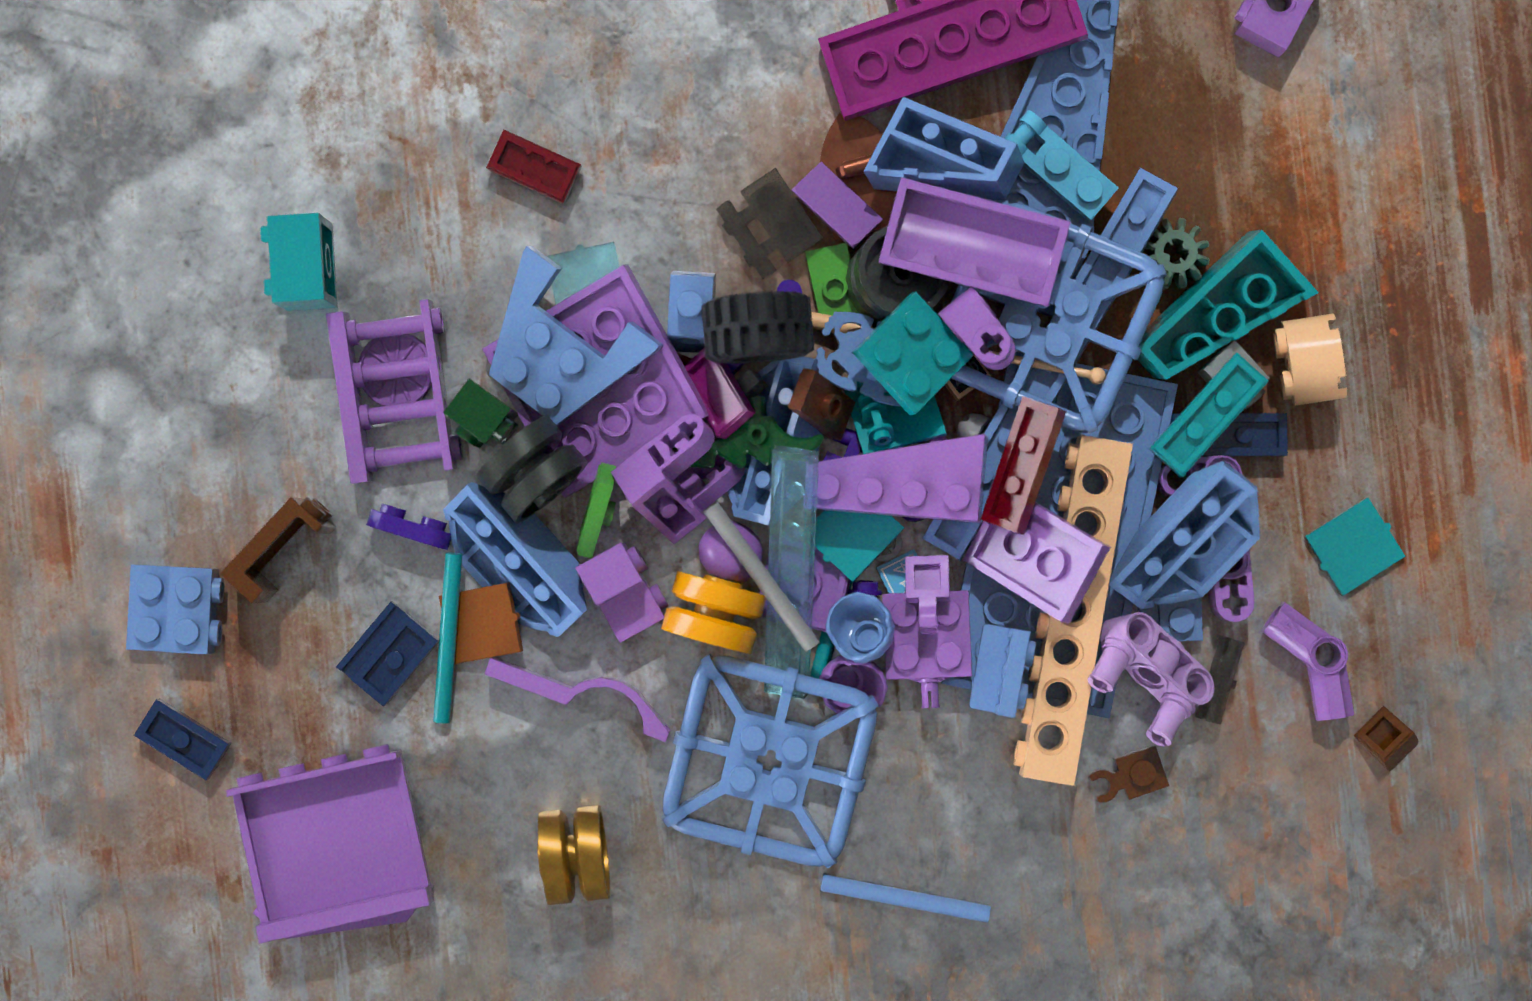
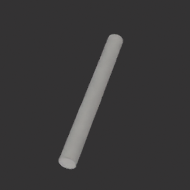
M717 502L704 512L805 652L815 647L819 640L720 504Z

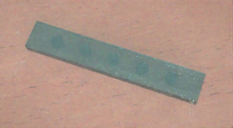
M776 446L772 450L768 572L812 630L819 451ZM767 600L765 665L786 671L788 667L798 669V674L810 676L811 649L805 652ZM764 682L765 693L781 695L783 687ZM793 690L792 693L793 698L805 699L808 693Z

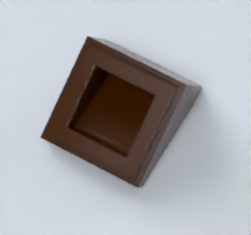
M1385 706L1354 734V737L1388 771H1391L1419 743L1416 734Z

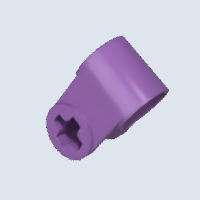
M973 287L968 288L938 313L958 339L968 346L985 367L992 370H1001L1009 366L1014 360L1016 348L1012 338L995 318V313ZM993 339L997 344L1000 343L1001 353L995 355L991 351L988 352L989 349L986 345L988 341Z

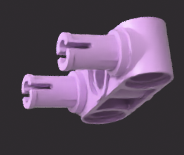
M1137 612L1106 620L1101 627L1100 633L1103 653L1088 677V683L1102 693L1112 692L1121 673L1125 669L1135 682L1146 688L1159 701L1161 706L1150 728H1148L1146 736L1150 741L1159 746H1170L1184 719L1194 714L1198 705L1208 703L1213 697L1214 681L1212 676L1185 650L1177 639L1170 636L1147 614Z

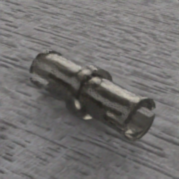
M1223 635L1218 636L1219 640L1210 670L1208 671L1214 681L1213 697L1208 703L1199 705L1195 713V717L1199 719H1206L1205 721L1220 725L1223 721L1222 717L1231 688L1236 689L1238 680L1234 679L1243 647L1246 644L1243 641Z

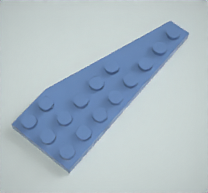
M1077 0L1088 32V39L1037 56L1000 137L1004 138L1008 133L1013 134L1021 125L1020 119L1030 110L1100 171L1119 0ZM1033 136L1026 147L1036 154L1043 146V143ZM1024 166L1005 200L982 198L997 203L1008 200L1009 204L1019 203L1028 205L1059 219L1070 221L1071 224L1081 227L1082 224L1093 228L1092 232L1094 233V218L1088 222ZM1067 240L1065 241L1057 270L1058 274L1061 273L1073 246V243ZM1085 248L1072 277L1073 280H1075L1089 249ZM1048 306L1046 310L1039 309L1038 312L1052 318L1055 314V307Z

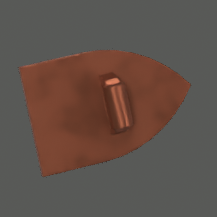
M840 112L824 140L820 162L826 165L883 219L873 231L880 230L889 225L897 191L873 189L864 173V169L883 134L865 118L859 116L845 121L842 112ZM831 230L833 240H841V238Z

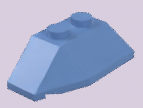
M802 356L772 361L758 372L768 385L758 395L765 397L767 416L775 417V421L784 432L798 438L822 434L788 408L803 368L818 372L816 368L817 360L814 358ZM819 447L809 454L790 460L786 459L775 448L772 463L768 466L747 453L742 478L727 491L732 502L733 516L773 527L805 495L808 463L816 462ZM724 464L721 466V471L726 468Z
M1224 461L1192 473L1135 533L1110 577L1109 586L1141 610L1152 608L1157 604H1171L1203 597L1260 539L1257 486Z
M470 482L443 509L445 519L449 520V531L454 552L463 554L462 566L481 587L510 582L515 611L521 616L518 624L535 630L548 631L550 635L559 637L587 611L582 579L576 570L579 562L536 514L516 524L501 505L506 493L491 494L485 486Z

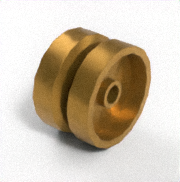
M600 805L577 807L573 817L574 835L570 833L567 816L562 810L538 813V862L548 906L572 903L575 897L576 875H578L581 893L587 901L610 898L608 850Z

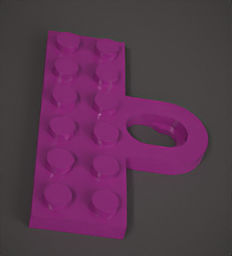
M895 0L898 8L897 12L818 38L843 118L847 121L900 103L902 97L912 99L1088 39V32L1077 0Z

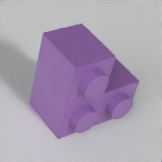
M622 542L576 567L595 605L600 606L619 643L663 620L665 616L663 609L669 606L659 586L655 584L649 587L642 572L647 570L648 566L638 548L634 546L628 548L626 543Z

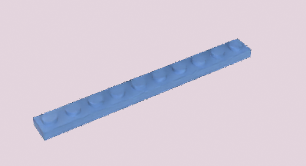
M1140 168L1100 236L1142 253L1178 193V188ZM1091 251L1075 281L1099 290L1127 279L1133 268ZM1115 298L1102 303L1091 327L1092 329H1098ZM1054 314L1049 324H1058L1060 317ZM1085 341L1074 367L1076 366L1077 362L1079 361L1080 357L1082 356L1090 341ZM1032 368L1023 391L1054 403L1067 379L1065 374ZM1003 402L984 433L988 437L982 512L1018 410L1017 406L1011 409L1004 406ZM933 519L922 539L961 561L983 521L981 520V523Z

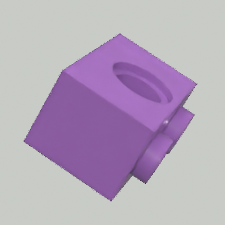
M1243 0L1234 17L1235 20L1240 22L1234 34L1279 58L1289 47L1313 0H1285L1286 10L1283 12L1272 10L1267 0Z

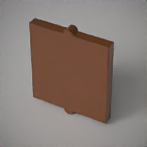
M510 582L460 592L454 664L523 651L518 620L521 616L515 611ZM442 595L439 596L440 606H442Z

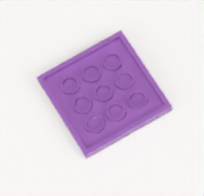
M628 264L620 266L546 310V312L605 356L628 322L636 323L664 344L661 350L648 357L625 377L617 380L605 389L602 394L562 424L557 425L563 435L556 449L566 445H574L588 462L579 476L562 492L564 498L593 483L601 462L614 465L617 468L628 457L665 431L681 417L695 414L705 419L709 416L697 388L670 339L667 338L665 330ZM498 340L482 348L490 364H492ZM503 386L525 427L543 417Z

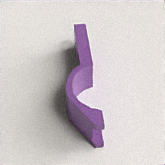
M496 657L490 658L484 673L487 676L565 705L569 704L578 693L589 688L609 687L623 692L636 704L643 719V734L666 742L671 730L640 691L622 679L601 676L584 680L576 686H571Z

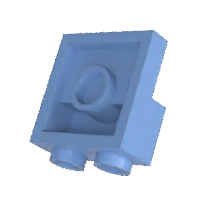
M131 565L126 650L214 654L215 646H220L222 640L221 620H216L217 603L223 602L225 593L224 578H219V569Z

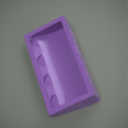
M901 178L879 263L1048 307L1070 221Z

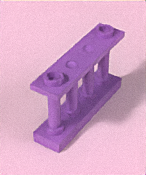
M429 299L419 300L421 315L357 324L356 320H350L349 313L343 311L326 314L351 484L374 481L372 472H378L379 467L442 458L444 470L457 469L456 460L463 459L460 436L458 434L452 435L450 418L443 414L448 407L438 340V334L444 333L441 308H434L433 301ZM424 331L428 357L366 366L362 362L356 363L354 346L360 345V340ZM430 374L434 399L370 408L368 404L362 405L360 388L366 387L368 382ZM436 416L440 441L376 450L375 446H368L366 430L372 429V425Z

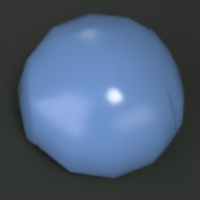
M855 592L841 597L830 608L826 622V633L838 652L847 660H852L855 663H868L880 658L893 643L895 631L893 618L889 610L875 596Z

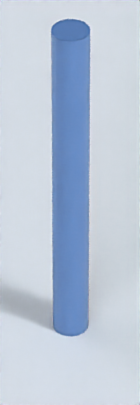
M823 874L820 891L986 923H988L991 906L826 874Z

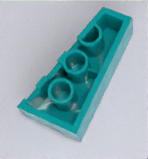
M1263 230L1248 231L1199 280L1195 281L1147 327L1138 347L1142 350L1138 362L1154 379L1167 380L1214 353L1220 347L1249 333L1250 330L1270 319L1276 318L1286 312L1287 309L1303 300L1311 298L1319 292Z

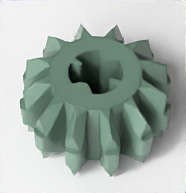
M1163 218L1159 223L1160 232L1157 229L1150 238L1151 242H1148L1143 250L1158 265H1164L1167 276L1164 277V290L1170 287L1172 278H1174L1179 290L1187 287L1186 276L1194 281L1199 280L1202 275L1196 266H1207L1210 261L1206 256L1198 254L1199 251L1209 247V242L1202 240L1196 243L1193 239L1200 233L1201 228L1195 226L1188 233L1184 232L1186 227V219L1184 218L1177 220L1174 230L1168 218ZM1174 244L1177 246L1176 253L1182 255V258L1171 263L1169 262L1170 255L1164 253V249L1167 250Z

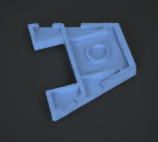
M526 246L522 253L488 375L542 416L548 415L556 425H559L602 394L605 389L617 380L633 371L636 366L648 357L661 350L664 344L636 323L628 322L606 356L539 306V302L562 268L535 247Z

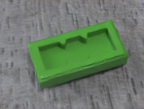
M847 243L806 251L805 256L818 313L832 316L834 312L859 313L847 292L846 274L850 262Z
M601 462V465L598 466L579 532L576 550L579 556L592 559L602 525L610 527L616 502L609 500L614 486V477L611 474L616 468L614 465Z

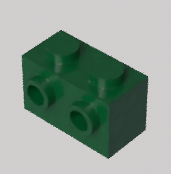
M470 378L443 412V414L459 425L454 432L479 449L483 444L493 448L497 443L505 444L519 426L514 422L518 416L516 411Z

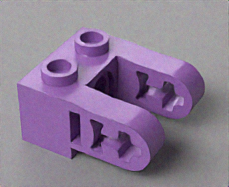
M695 414L685 415L678 419L611 472L630 504L673 544L677 543L707 518L703 511L735 486L742 478L745 467L738 468L718 454L715 457V465L712 468L689 467L709 451L714 441L713 430L701 417ZM693 433L695 437L690 440L689 436ZM674 447L679 450L677 453L672 450ZM722 464L726 467L723 471L720 470ZM705 477L710 481L708 484L703 481Z

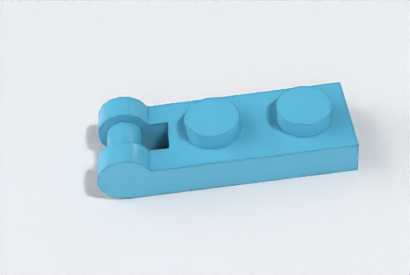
M1028 110L1020 119V127L1013 134L1008 133L1004 139L1018 145L1024 160L1023 166L1090 222L1119 187L1052 131L1038 115ZM1033 136L1043 143V146L1036 154L1026 147Z

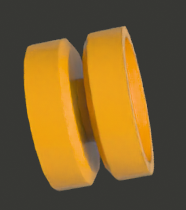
M677 571L671 592L676 598L696 603L695 609L690 610L678 606L667 608L661 629L711 645L752 654L757 632L752 627L733 622L734 616L739 615L751 619L762 617L767 598L765 595L742 589L743 585L707 574L703 578Z

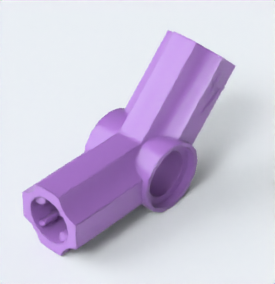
M1281 602L1266 620L1261 632L1296 656L1307 666L1315 720H1333L1353 716L1354 709L1346 666L1348 660L1346 645L1339 638L1329 635L1287 603ZM1326 642L1333 648L1334 657L1328 665L1321 666L1315 657L1316 650L1322 643Z

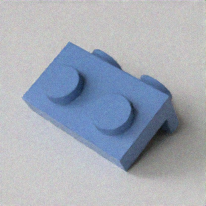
M991 624L983 626L969 706L972 709L993 712L997 715L1015 718L1017 709L1024 710L1028 684L1021 683L1024 666H1032L1036 642L1029 640V631Z

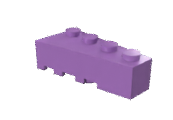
M986 434L808 463L804 507L815 510L981 523L988 437Z

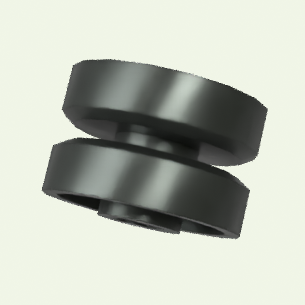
M888 226L873 233L858 249L849 262L846 274L847 292L854 307L860 314L873 318V323L875 324L878 321H883L910 293L915 291L933 308L946 293L949 283L947 280L879 263Z
M548 415L540 417L516 433L483 464L476 474L479 481L491 494L508 490L503 497L501 505L516 524L526 520L553 501L579 476L588 464L587 460L574 445H566L556 449L561 442L563 434Z

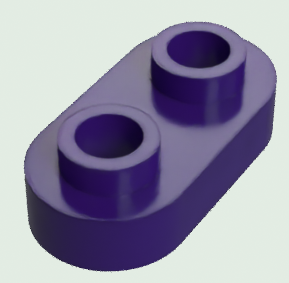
M383 503L381 504L380 511L371 509L367 526L448 550L451 542V533L445 531L447 523L426 516H422L421 523L404 519L406 510Z

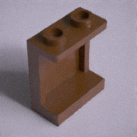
M290 497L219 574L250 603L268 602L278 589L260 572L306 523L317 533L331 534L336 528L329 521L333 514L315 498L311 500L308 497L305 499Z

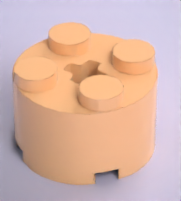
M1334 313L1282 321L1281 328L1275 329L1273 342L1276 358H1285L1286 371H1282V375H1279L1283 401L1292 399L1293 405L1297 406L1347 398V387L1338 389V383H1341L1340 377H1346L1339 329L1329 328V325H1333L1336 320Z

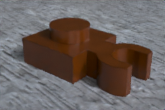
M1155 745L1113 758L1117 768L1115 771L1109 772L1105 769H1096L1088 774L1090 781L1099 778H1105L1108 781L1107 791L1095 796L1096 801L1102 803L1112 800L1117 795L1118 790L1124 789L1127 799L1130 800L1169 786Z

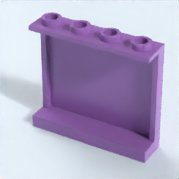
M388 744L364 749V758L348 761L346 754L321 759V768L308 771L305 770L304 763L280 768V777L268 780L263 779L262 773L236 778L238 786L226 790L227 797L233 796L260 918V924L256 926L259 944L424 907L434 901L401 750L390 752Z

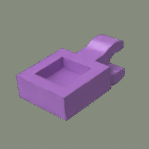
M949 556L905 557L907 603H919V628H921V634H938L937 602H950Z

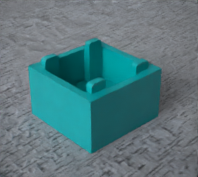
M320 213L267 216V226L260 228L261 241L268 243L270 279H265L263 282L264 294L272 296V303L286 311L338 308L333 224Z

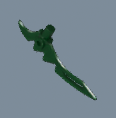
M751 397L748 400L756 413L727 439H714L709 451L689 467L712 468L715 465V457L718 454L738 468H743L746 465L747 453L768 466L772 463L775 448L786 459L790 460L809 454L817 449L823 442L824 437L822 434H818L813 437L798 438L787 434L779 427L774 419L775 417L767 416L765 397Z

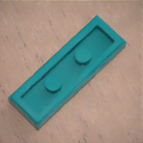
M1237 352L1234 353L1150 446L1149 450L1180 478L1183 477L1269 381Z

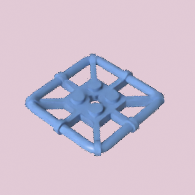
M1008 200L1001 203L1054 217L1028 205L1019 203L1009 204ZM1070 223L1066 240L1072 242L1073 246L1061 273L1056 274L1048 306L1055 307V315L1060 317L1058 324L1050 323L1047 329L1040 326L1041 319L1036 316V313L1039 309L1046 310V306L974 288L980 296L1005 306L998 321L1012 338L1016 351L1024 354V357L1011 385L965 365L960 368L952 379L1003 400V405L1011 409L1015 406L1019 407L1022 396L1063 409L1067 412L1062 426L1077 431L1087 430L1088 434L1097 431V426L1105 420L1112 408L1132 360H1138L1142 351L1138 347L1162 295L1164 277L1167 276L1164 265H1158L1154 259L1144 253L1093 233V228L1082 224L1081 227ZM1085 248L1141 271L1137 275L1099 290L1072 279ZM955 283L958 285V288L951 302L970 288V286ZM1146 285L1123 340L1115 339L1091 328L1103 302ZM992 339L986 345L989 348L997 345V343ZM1086 340L1116 352V356L1091 409L1074 369V365ZM1035 360L1042 361L1064 371L1080 414L1023 391Z
M712 654L705 656L701 659L702 664L697 668L693 677L680 731H676L673 744L676 745L663 796L662 810L664 815L661 817L667 827L672 826L683 834L741 848L740 853L751 855L752 852L807 866L820 867L825 865L826 868L833 866L837 863L836 858L841 854L845 846L858 793L864 791L866 780L863 778L877 724L876 708L879 704L873 695L868 696L866 693L853 687L798 674V669L788 667L786 671L731 656L718 655L714 657ZM724 672L783 687L775 717L747 710ZM710 680L715 683L736 718L730 743L697 734ZM793 690L851 704L850 707L815 727L786 720ZM856 718H860L846 772L813 764L821 738ZM698 749L725 756L726 760L721 780L679 804L692 751ZM768 750L775 751V758L778 761H782L780 767H773L771 771L763 769V764L757 761L758 755L766 756ZM809 778L842 787L828 842L803 803ZM724 794L753 801L746 832L687 817V815ZM764 804L793 811L815 849L756 835Z

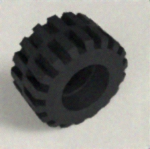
M766 291L734 294L711 299L701 306L705 358L715 363L739 364L786 360L805 356L815 350L810 296L800 292Z

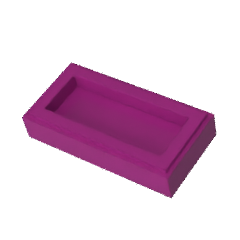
M705 347L684 365L707 409L709 416L706 419L718 438L727 439L756 413L728 365L706 359Z

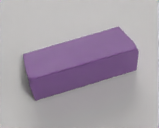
M822 162L791 190L803 204L853 250L883 220Z

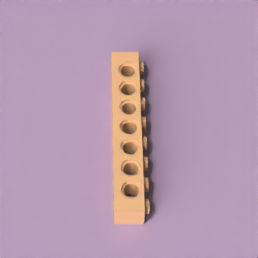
M1081 435L1077 437L1076 444L1069 443L1067 448L1065 468L1071 469L1069 486H1061L1057 510L1064 512L1063 519L1075 525V520L1080 513L1088 512L1092 514L1096 519L1097 528L1091 536L1111 548L1081 601L1082 614L1077 620L1068 624L1060 622L1048 613L1039 614L1036 638L1042 639L1040 655H1034L1028 675L1029 681H1035L1033 696L1026 699V704L1021 714V723L1028 725L1025 741H1017L1014 755V766H1020L1019 774L1025 778L1071 786L1075 785L1091 692V685L1087 679L1095 668L1133 447L1131 443ZM1088 470L1098 471L1103 476L1104 487L1098 494H1091L1083 487L1082 479ZM1063 639H1068L1075 647L1073 659L1066 664L1058 663L1053 656L1055 644ZM1055 682H1062L1068 690L1066 701L1059 706H1051L1046 700V690ZM1047 725H1056L1061 734L1059 743L1053 748H1043L1038 741L1040 730Z

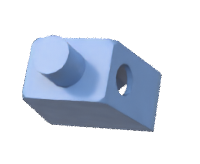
M673 271L670 275L667 338L670 339L676 352L699 353L705 347L701 306L714 299L715 273Z

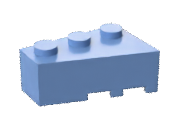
M902 97L867 163L864 173L873 189L898 191L901 178L978 198L1005 200L1024 165V160L1016 143Z

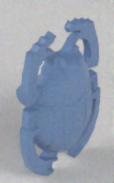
M834 312L833 316L829 317L828 322L825 323L822 334L823 336H828L834 328L838 349L829 354L827 359H825V350L822 347L816 350V368L818 373L833 385L847 391H855L857 381L863 382L860 389L861 394L871 397L873 401L878 403L901 406L892 396H885L883 394L884 392H889L852 353L874 330V328H871L874 319L860 313ZM853 323L861 326L859 330L854 332H840L843 324ZM832 361L837 362L838 366L848 375V378L841 377L832 369Z

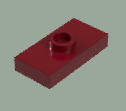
M503 129L486 169L564 205L582 166L575 161Z

